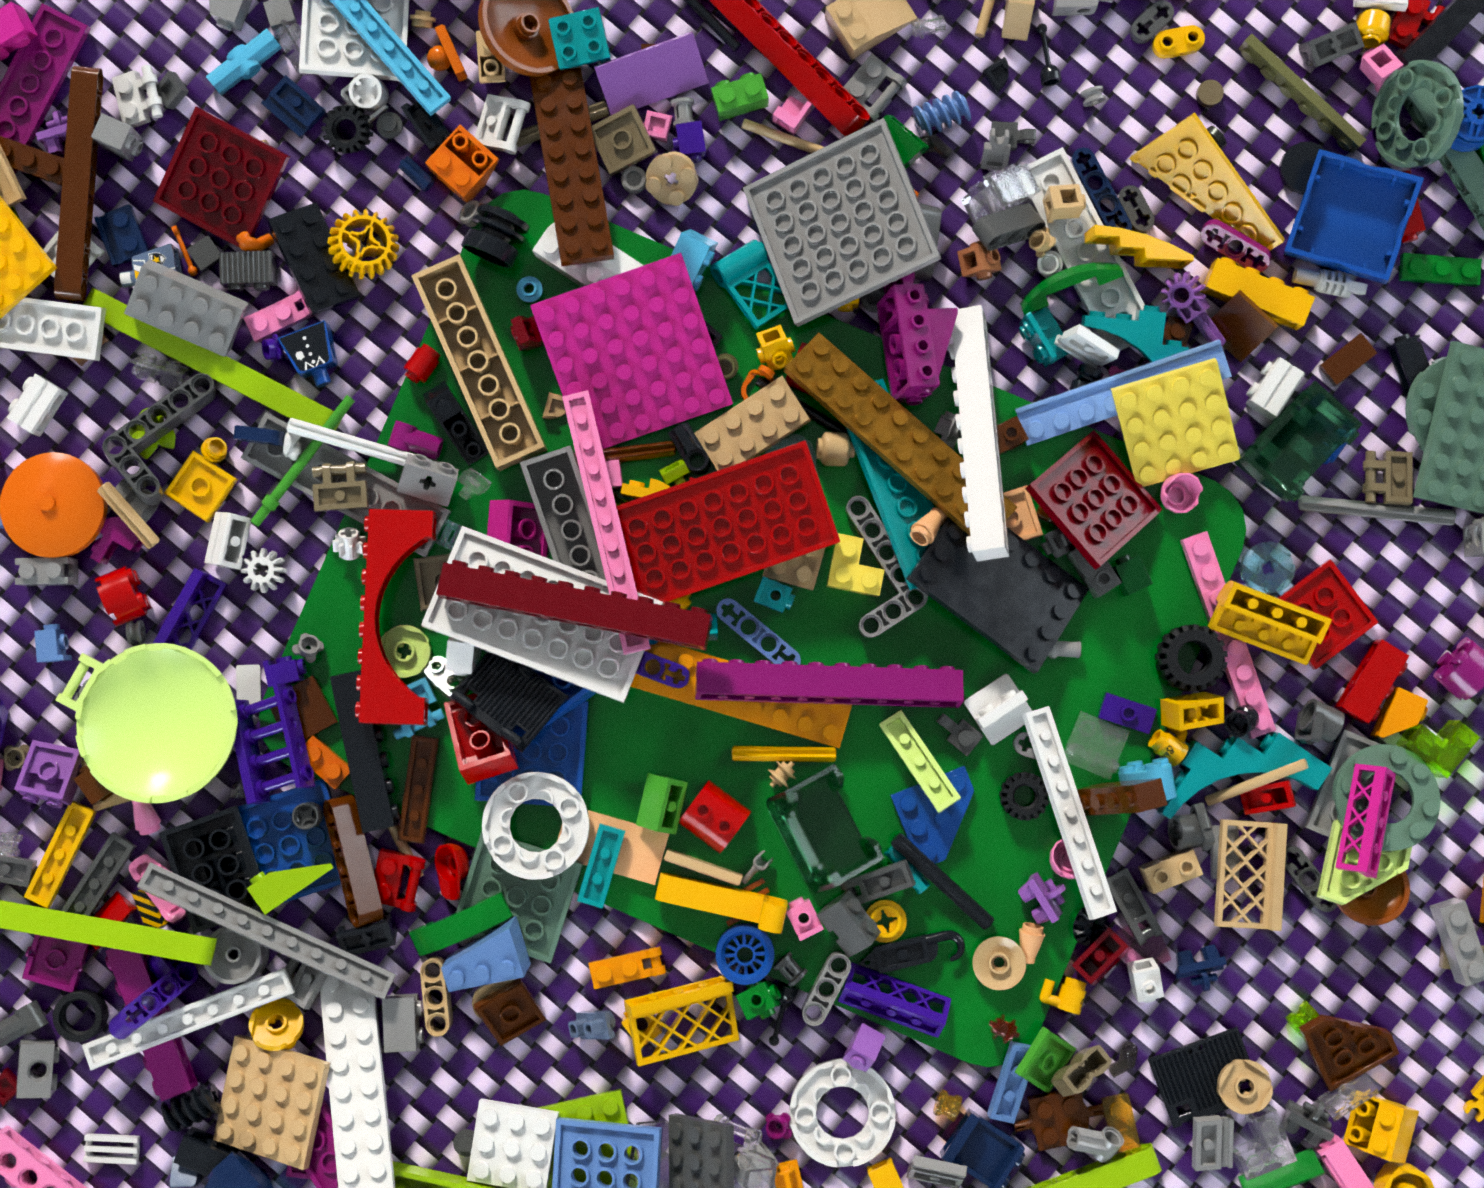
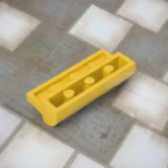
M1228 581L1216 598L1218 604L1208 627L1222 634L1307 665L1317 643H1322L1332 619L1240 583Z

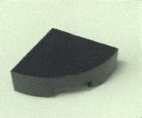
M1005 57L982 72L996 94L1004 88L1008 79L1009 65Z

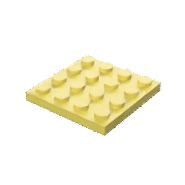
M1216 358L1111 388L1131 470L1135 481L1143 487L1163 482L1168 477L1177 473H1194L1241 459Z

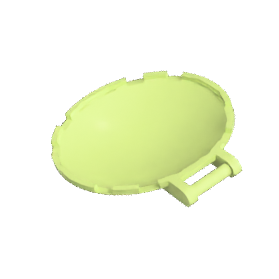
M169 643L134 646L124 650V652L116 655L111 660L108 659L105 663L81 653L78 659L80 663L63 693H59L55 700L76 711L77 736L75 737L81 757H83L90 769V773L99 783L116 795L132 801L166 803L190 796L216 777L232 752L237 734L238 717L232 690L225 677L213 663L193 650ZM89 667L94 668L77 701L72 699Z

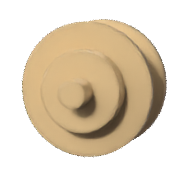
M776 761L777 769L775 771L768 769L771 773L769 777L773 780L770 785L773 788L776 784L780 787L784 785L788 788L786 781L789 778L796 779L793 775L795 771L792 769L795 764L792 761L788 764L784 761L782 763Z

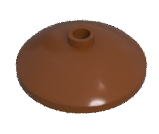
M1404 871L1344 905L1337 904V906L1346 916L1358 923L1371 926L1386 924L1396 919L1407 906L1410 896V883L1407 873Z

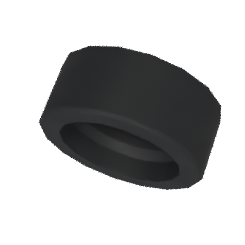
M88 989L76 990L63 996L55 1005L53 1025L57 1033L65 1040L84 1042L98 1035L104 1029L109 1017L108 1006L104 998L97 992ZM76 1000L87 1001L95 1011V1022L86 1031L74 1030L66 1019L68 1006Z

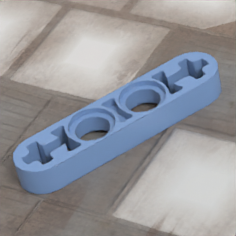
M726 598L718 603L716 612L720 620L772 663L781 664L784 662L780 656H778L777 660L772 658V655L776 654L780 646L783 645L786 649L782 652L786 656L793 654L797 665L801 664V658L797 651L735 600ZM733 604V611L738 616L740 611L746 614L739 619L736 627L731 624L735 620L732 616H722V605L729 606ZM745 620H752L756 624V630L751 635H746L741 631V624ZM767 636L773 637L777 643L776 648L770 652L763 650L761 647L762 639Z

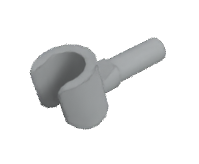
M762 850L754 857V865L741 880L744 884L756 872L765 870L773 862V857L768 862L762 860L761 855L765 850Z

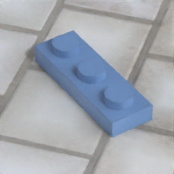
M1010 1041L987 1112L990 1119L1015 1123L1028 1083L1027 1080L1016 1074L1015 1070L1031 1045Z

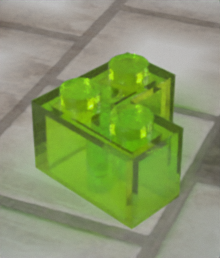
M1448 720L1437 735L1432 733L1423 724L1410 727L1397 741L1396 745L1420 757L1430 768L1434 776L1448 779L1480 737L1460 720Z

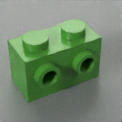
M753 72L746 73L739 80L732 82L730 80H723L711 88L712 100L719 121L768 107L769 97L761 73L756 75Z
M648 773L636 825L657 832L676 834L688 782Z

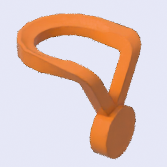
M760 365L758 370L752 369L749 371L741 387L743 400L748 398L746 388L756 375L764 376L768 381L773 382L775 372L765 365Z

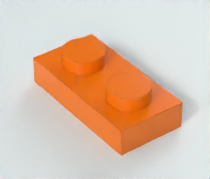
M312 735L306 742L310 765L318 776L336 790L350 775L348 763L317 736Z

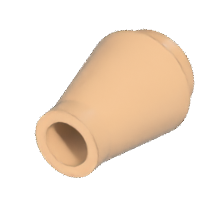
M932 508L929 513L911 526L910 537L916 544L927 546L934 542L940 525L945 518L943 511L938 508Z
M1024 922L1022 928L1019 929V946L1025 954L1026 964L1035 963L1036 956L1045 937L1044 927L1031 922Z

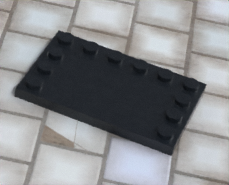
M947 516L938 530L934 542L928 545L906 580L1033 674L1037 673L1089 591V588L1009 528H1007L1009 557L976 561L973 553L968 552L966 537L969 535Z

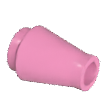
M132 801L135 830L139 831L140 835H149L158 831L161 828L159 824L161 819L152 804Z

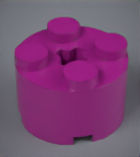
M1468 637L1462 639L1451 654L1446 652L1437 661L1440 667L1433 677L1459 700L1462 698L1468 700L1484 687V650Z

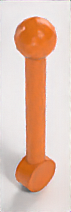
M177 225L172 226L171 229L176 236L189 267L188 274L196 276L198 269L192 264Z

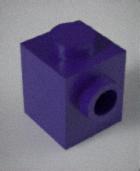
M702 121L676 124L677 138H673L674 151L686 155L693 163H699L703 158H707Z

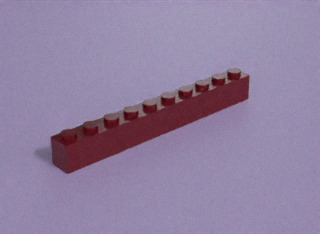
M452 560V564L443 562L436 595L441 599L705 651L707 649L713 618L711 614H707L708 610L703 608L691 607L690 611L680 609L681 605L674 602L665 601L664 605L654 604V599L638 596V599L634 600L627 598V594L617 591H611V595L600 593L601 589L585 586L584 590L573 588L574 584L566 581H558V584L547 583V578L532 575L531 579L521 578V574L514 571L505 570L504 574L495 573V569L488 566L479 565L478 569L469 568L468 563L458 560Z

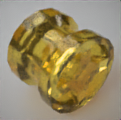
M941 1089L934 1105L933 1114L936 1116H947L948 1120L954 1122L961 1107L962 1096L958 1094L953 1096L948 1094L947 1090Z

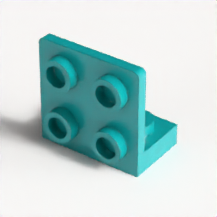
M599 7L553 17L548 20L560 70L598 61L602 64L611 60Z
M1044 307L1034 314L1028 312L1019 322L1020 328L1018 329L1022 338L1026 342L1029 340L1034 348L1032 354L1038 364L1042 363L1046 368L1069 354L1054 344L1056 336L1058 334L1062 336L1063 332L1048 307Z

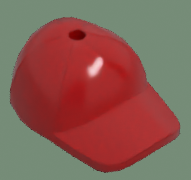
M447 843L439 845L435 852V867L441 894L448 900H459L460 881L467 877L470 869L468 855L457 844Z

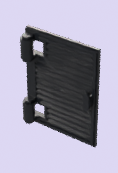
M487 651L475 666L472 674L467 675L449 698L455 703L460 704L468 713L504 740H508L516 749L523 753L565 702L568 695L530 667ZM468 690L477 695L474 701L465 695ZM517 726L526 732L523 737H520L513 731Z
M1238 1027L1148 1058L1173 1128L1180 1127L1182 1123L1193 1120V1117L1210 1116L1229 1109L1217 1093L1218 1076L1224 1066L1233 1060H1250ZM1246 1079L1244 1082L1240 1081L1239 1084L1245 1083L1247 1081L1249 1084L1250 1081ZM1251 1087L1241 1090L1239 1092L1241 1094H1243L1244 1091L1250 1092ZM1188 1103L1190 1109L1180 1113L1177 1112L1176 1107Z

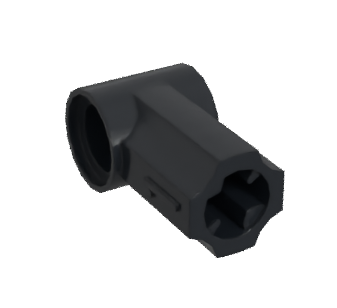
M686 422L673 428L668 434L689 471L695 475L705 474L710 468V459L689 423ZM695 456L705 458L704 464L699 468L691 466V460Z

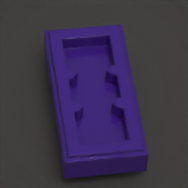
M1105 693L1097 718L1149 734L1157 709Z

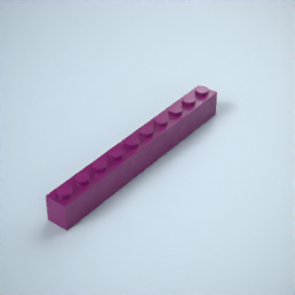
M707 658L703 659L702 662L697 661L695 700L959 708L964 701L963 670H955L953 666L929 669V666L926 665L903 668L902 665L892 664L885 668L868 663L862 664L861 667L850 666L849 663H836L834 666H824L822 662L797 665L795 661L771 664L767 660L744 663L740 659L718 662L717 659Z

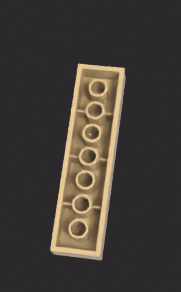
M458 254L411 275L496 469L502 471L548 451L461 255Z

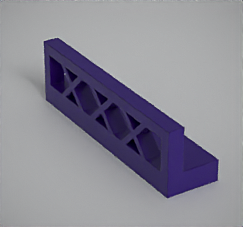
M194 568L152 644H172L174 641L175 645L186 646V648L192 650L228 584L202 569ZM208 579L219 585V588L214 596L205 598L202 588ZM202 603L204 609L203 617L192 621L190 614L192 606ZM189 626L192 636L189 642L180 644L177 634L181 628Z
M851 962V969L840 992L838 1002L938 1038L946 1025L951 998L886 974H879L875 970ZM854 973L864 976L868 983L861 985L853 982ZM887 984L893 992L889 994L883 993L877 985ZM907 992L914 994L918 1001L915 1003L908 1002L902 994ZM933 1001L943 1005L942 1013L931 1010L928 1003Z

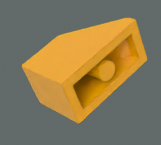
M1394 687L1392 694L1385 700L1370 735L1376 738H1384L1418 725L1419 721H1423L1426 717L1428 700L1400 687Z

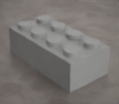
M149 259L141 266L124 314L225 357L233 346L249 303Z

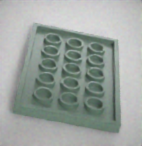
M1451 341L1413 497L1484 514V348Z

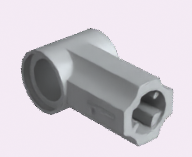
M1072 1126L1068 1130L1066 1142L1068 1149L1090 1153L1098 1161L1106 1163L1123 1146L1124 1138L1113 1127H1105L1102 1131Z

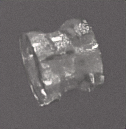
M0 832V856L20 857L18 846L23 839V835Z

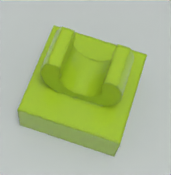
M682 458L659 470L666 484L674 481L675 485L686 482L683 475L690 472Z

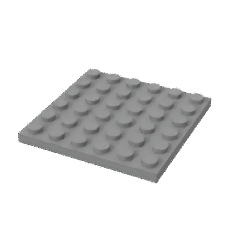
M884 118L743 187L792 319L797 327L942 259Z

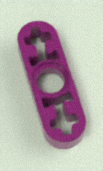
M1212 219L1204 224L1201 231V239L1208 246L1244 267H1251L1260 272L1265 271L1269 267L1272 256L1270 250L1220 220ZM1214 228L1218 229V235H1214V237L1209 236L1210 231ZM1225 234H1228L1229 236L1226 238L1224 245L1221 244ZM1239 240L1244 248L1239 252L1232 251L1229 247V242ZM1248 247L1252 248L1250 254L1248 253L1247 258H1245L1244 255ZM1259 254L1264 256L1263 260L1258 264L1254 262L1255 257H1258Z

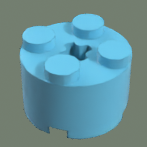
M1157 758L1152 760L1153 763L1144 765L1142 760L1131 761L1127 763V766L1119 767V781L1161 778L1166 800L1177 796L1172 765L1169 763L1168 758Z

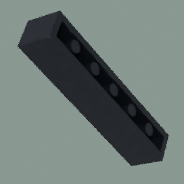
M361 670L331 676L330 681L362 833L399 825L398 820L401 819V813L398 804H394L392 794L395 793V785L393 779L389 778L387 773L390 761L387 752H383L381 742L384 741L383 729L377 724L359 723V718L355 717L356 702H360V691L356 689L357 675H361Z

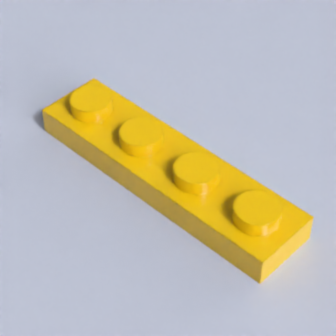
M74 800L71 806L68 805L24 895L25 898L45 908L52 906L97 811Z

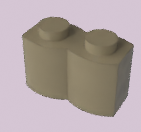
M1100 1045L1085 1048L1074 1055L1070 1065L1060 1068L1054 1074L1051 1082L1063 1097L1081 1093L1089 1087L1093 1077L1103 1074L1109 1068L1112 1059Z

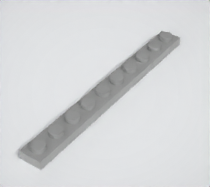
M151 862L137 885V888L382 1000L385 999L396 974Z

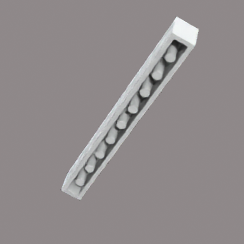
M982 305L958 309V315L951 335L953 336V344H949L951 359H955V367L951 368L953 382L957 383V390L953 391L955 406H959L960 414L955 415L957 429L961 430L962 438H958L959 453L963 454L964 462L960 463V472L962 479H966V487H962L964 503H968V511L964 512L966 527L970 528L971 535L966 537L968 552L973 553L976 561L1009 557L987 322Z

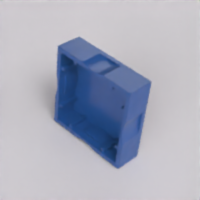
M1319 149L1283 255L1386 285L1394 267L1403 234L1413 212L1424 178L1387 167L1369 166L1357 159Z

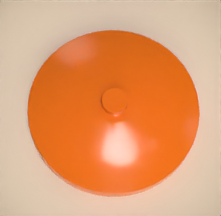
M42 453L25 460L12 471L1 492L0 516L5 531L17 546L36 556L59 558L79 553L97 538L106 520L108 504L97 492L99 487L103 485L101 478L86 462L64 453Z

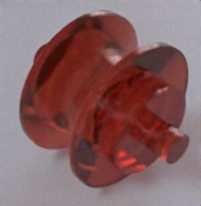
M1004 1014L1000 1018L997 1017L995 1021L990 1020L988 1025L992 1027V1039L998 1036L1003 1037V1044H1006L1008 1041H1012L1014 1037L1018 1038L1020 1033L1016 1032V1020L1013 1019L1010 1023L1006 1022Z

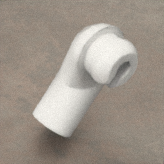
M290 432L285 434L283 454L286 458L289 457L292 461H295L302 454V450L297 447V442L302 436Z

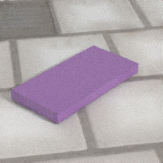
M693 32L594 66L610 115L632 104L638 109L709 83Z

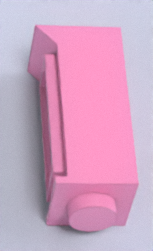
M1334 1134L1330 1142L1324 1139L1317 1147L1313 1148L1339 1188H1374L1343 1139Z

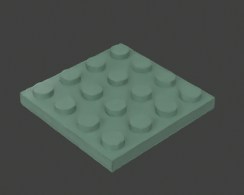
M481 831L456 913L475 905L483 899L502 892L513 915L509 919L517 916L528 956L551 964L584 862L576 860L568 869L550 878L538 880L520 878L508 873L493 860L484 843ZM515 840L520 847L528 851L541 852L546 850ZM509 919L472 936V938L479 939L490 930L507 923Z

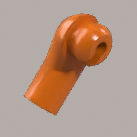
M246 231L236 236V241L240 244L239 247L244 251H263L275 243L269 233L257 239L250 237Z

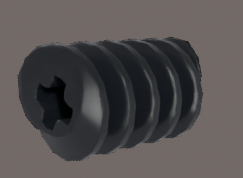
M211 1083L210 1089L205 1084H201L200 1093L193 1088L190 1090L191 1098L185 1093L180 1094V1103L175 1097L171 1098V1107L166 1102H162L161 1111L167 1127L171 1131L180 1132L184 1127H191L194 1122L200 1123L203 1118L212 1117L213 1113H221L222 1098L215 1084Z

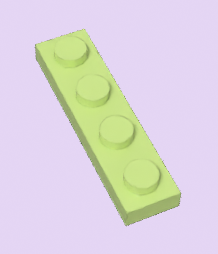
M902 710L879 724V727L938 814L961 799Z

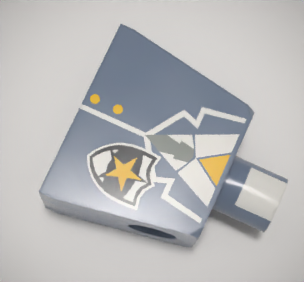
M167 244L133 256L131 259L133 270L120 272L122 287L127 288L135 285L141 266L149 259L182 273L179 249L172 244Z

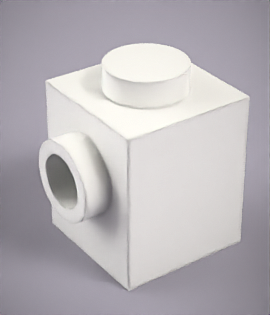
M1153 957L1127 963L1131 990L1138 1003H1149L1157 998L1164 997L1160 969Z

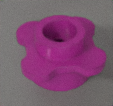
M784 1112L781 1115L769 1113L766 1116V1132L770 1139H780L782 1137L789 1139L792 1136V1130L789 1125L791 1117L788 1113Z

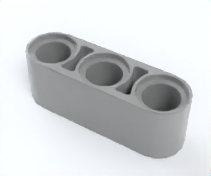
M834 951L829 954L802 1005V1016L808 1025L818 1026L824 1022L850 972L851 962L842 951ZM836 958H842L846 961V965L841 971H836L831 967L832 961ZM821 983H832L834 986L833 991L830 994H822L819 991ZM811 1006H818L821 1009V1014L817 1018H810L806 1014L807 1009Z

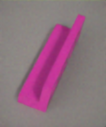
M1355 763L1335 866L1338 870L1358 872L1365 877L1377 878L1396 774L1387 767ZM1362 771L1375 773L1373 782L1364 788L1360 783ZM1366 796L1369 801L1368 808L1359 814L1355 808L1356 802ZM1360 822L1364 827L1363 835L1354 840L1350 834L1351 828ZM1355 848L1359 853L1358 864H1345L1346 854Z

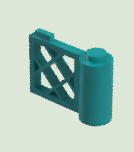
M753 239L712 264L710 270L717 284L727 290L748 321L757 330L789 308L787 303L784 305L772 303L773 292L783 294L775 271L767 260L768 253L765 245ZM763 270L771 277L770 285L756 282L757 275ZM739 285L750 286V298L740 296L735 288ZM755 288L769 291L768 302L754 299ZM753 305L767 308L766 316L758 320L752 312Z

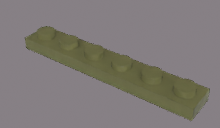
M1252 33L1239 47L1243 58L1261 69V74L1267 80L1275 82L1285 97L1292 98L1298 104L1302 113L1315 119L1318 122V127L1323 132L1330 133L1337 140V144L1341 149L1353 154L1367 140Z

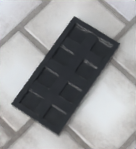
M317 202L268 219V226L311 316L360 297L353 278L349 276L348 268L345 271H340L341 262L334 264L332 261L335 255L329 254L328 250L331 245L327 243L328 237L332 235L329 233V227Z

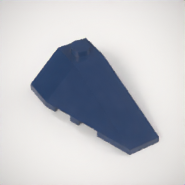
M232 1152L207 1176L209 1181L204 1187L273 1188V1185L266 1170Z

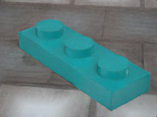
M602 823L599 824L578 895V902L603 909L626 830Z

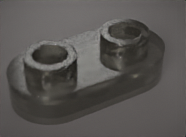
M433 657L425 667V674L428 680L447 699L451 700L449 697L466 677L454 675L451 671H445V657ZM441 666L439 670H434L435 667ZM458 682L456 686H451L452 683Z

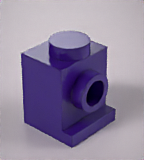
M292 656L277 658V664H274L272 660L262 661L268 687H273L277 683L291 684L305 680L304 674H307V667L303 658L292 660Z

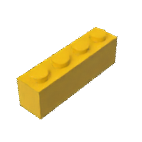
M1226 257L1217 258L1211 264L1204 281L1206 288L1200 291L1228 302L1241 290L1274 322L1296 331L1304 326L1315 299L1304 288L1289 287L1284 285L1285 282L1279 278L1264 277L1260 275V271L1251 267L1244 269L1237 266L1234 260Z

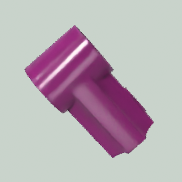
M396 420L387 446L437 460L442 451L444 439Z

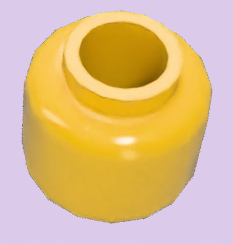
M1368 9L1357 16L1356 23L1365 46L1363 48L1375 49L1388 40L1391 19L1385 11Z

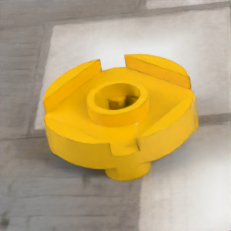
M280 998L262 1005L260 1008L257 1007L252 1012L249 1019V1030L257 1047L268 1051L289 1050L296 1045V1041L303 1033L304 1019L301 1010L296 1007L294 1002L289 999ZM276 1020H280L282 1024L280 1028L273 1029V1027L269 1026L270 1024H275Z

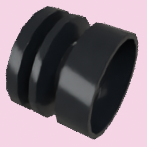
M480 203L476 210L481 216L475 215L472 220L481 230L468 229L461 246L475 256L510 269L513 267L519 253L516 248L510 245V242L523 243L525 239L519 233L527 234L530 227L526 222L508 210Z

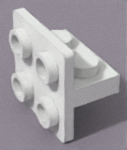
M1008 674L1002 675L964 700V705L991 745H995L1025 725L1022 714L1032 711L1026 702L1028 700L1023 690H1018Z

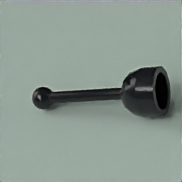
M1041 23L1037 26V31L1041 35L1046 66L1040 72V81L1042 86H1054L1062 81L1061 73L1055 65L1051 64L1046 39L1047 26Z
M781 981L778 984V989L781 994L780 1000L782 1003L773 1035L769 1038V1043L772 1046H776L779 1043L778 1034L786 1005L796 999L799 987H790Z

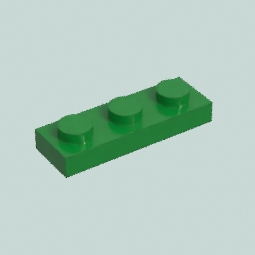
M1403 253L1400 255L1399 281L1477 287L1480 285L1482 259Z

